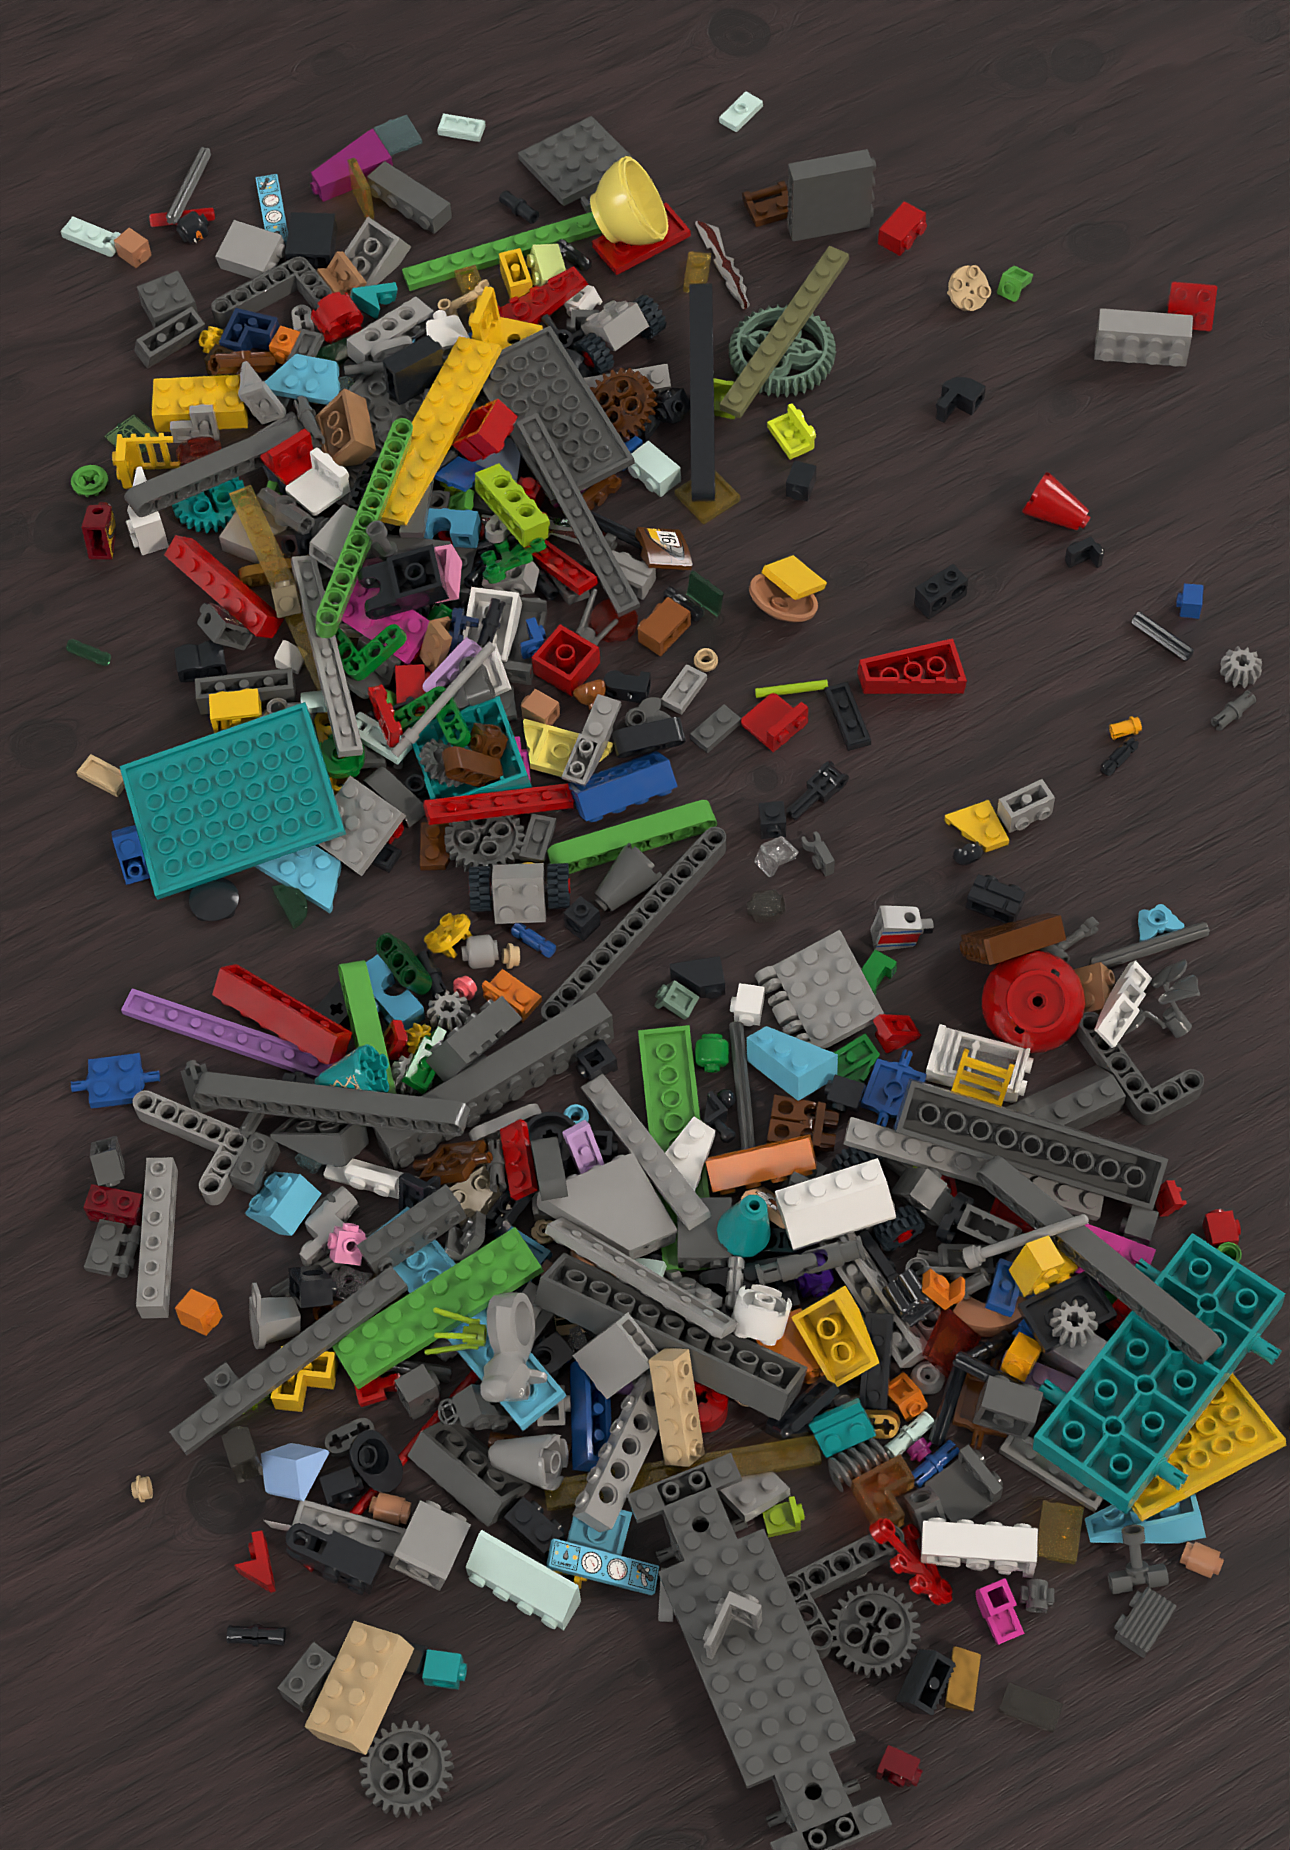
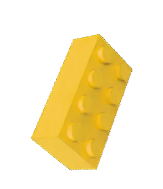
M240 375L153 379L152 418L156 432H171L170 421L191 420L189 406L201 404L213 405L219 429L248 428V406L240 400L238 395Z

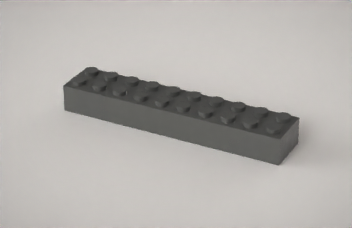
M593 993L421 1097L459 1101L466 1104L470 1108V1114L465 1128L473 1127L489 1113L494 1114L498 1112L504 1104L511 1100L520 1099L526 1091L533 1087L543 1085L547 1078L554 1074L563 1073L569 1065L577 1061V1054L602 1039L609 1045L612 1039H614L612 1014L598 995ZM374 1127L378 1146L394 1170L409 1166L421 1154H428L441 1142L449 1141L456 1137Z
M911 1078L908 1080L893 1128L898 1133L986 1160H990L995 1155H998L1016 1169L1153 1210L1169 1160L1163 1155Z
M563 1253L540 1278L534 1300L535 1305L561 1316L571 1323L584 1327L596 1335L600 1334L628 1312L659 1352L664 1348L689 1349L695 1382H699L714 1389L717 1393L724 1394L743 1405L756 1409L768 1417L780 1420L800 1392L808 1367L747 1338H740L733 1332L722 1339L713 1337L707 1333V1330L697 1324L686 1321L682 1315L666 1309L662 1303L652 1297L643 1295L640 1290L632 1285L623 1283L617 1277L566 1253Z

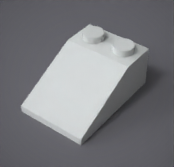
M141 466L136 469L133 486L147 481ZM128 505L127 511L130 520H126L134 548L139 547L142 556L168 548L169 545L159 512H154L145 517H138Z
M471 587L466 616L478 618L479 627H466V630H463L464 639L468 637L477 643L483 627L481 622L486 617L491 598L499 599V603L504 601L506 605L499 621L501 626L496 631L492 644L497 646L502 662H507L519 624L522 607L520 595L516 592Z

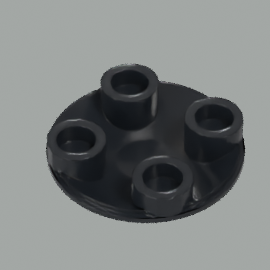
M219 878L198 885L192 889L189 896L190 908L200 921L229 919L234 916L239 902V893L236 886L225 878Z

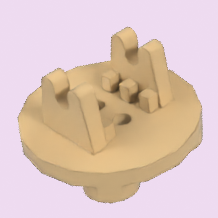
M962 266L951 275L947 294L957 308L963 311H975L981 308L991 295V288L986 276L978 266Z

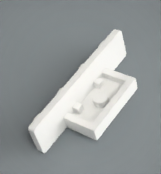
M352 1159L343 1167H334L331 1164L326 1166L324 1171L326 1179L344 1183L356 1189L375 1192L380 1196L399 1199V1176L403 1174L402 1172L357 1159Z

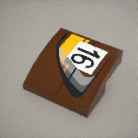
M637 527L635 536L643 547L640 556L648 568L692 569L688 545L680 530Z

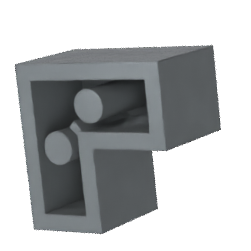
M931 1167L906 1168L890 1192V1195L904 1206H914L921 1219L927 1224L936 1226L940 1225L945 1213L948 1214L951 1209L950 1204L955 1198L950 1194L952 1191L947 1187V1183L940 1179L942 1175Z

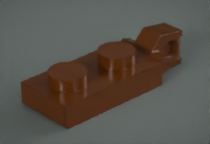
M613 474L590 487L582 495L589 510L591 511L596 505H602L610 493H616L622 486V480Z

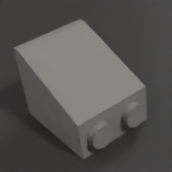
M420 1500L389 1567L440 1591L471 1524L467 1523V1519L460 1514L452 1512L450 1515L442 1511L441 1506L429 1500L423 1502Z

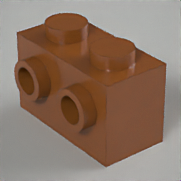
M667 597L662 603H658L655 606L653 613L647 619H643L639 623L637 628L638 642L661 657L691 625L690 611Z

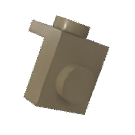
M289 580L276 582V587H272L271 591L277 617L301 613L295 583H290Z

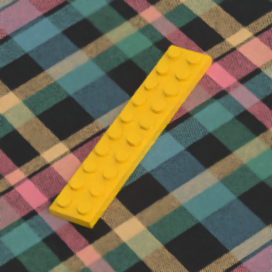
M458 337L412 421L411 445L381 518L382 522L397 526L407 525L502 350L499 344Z

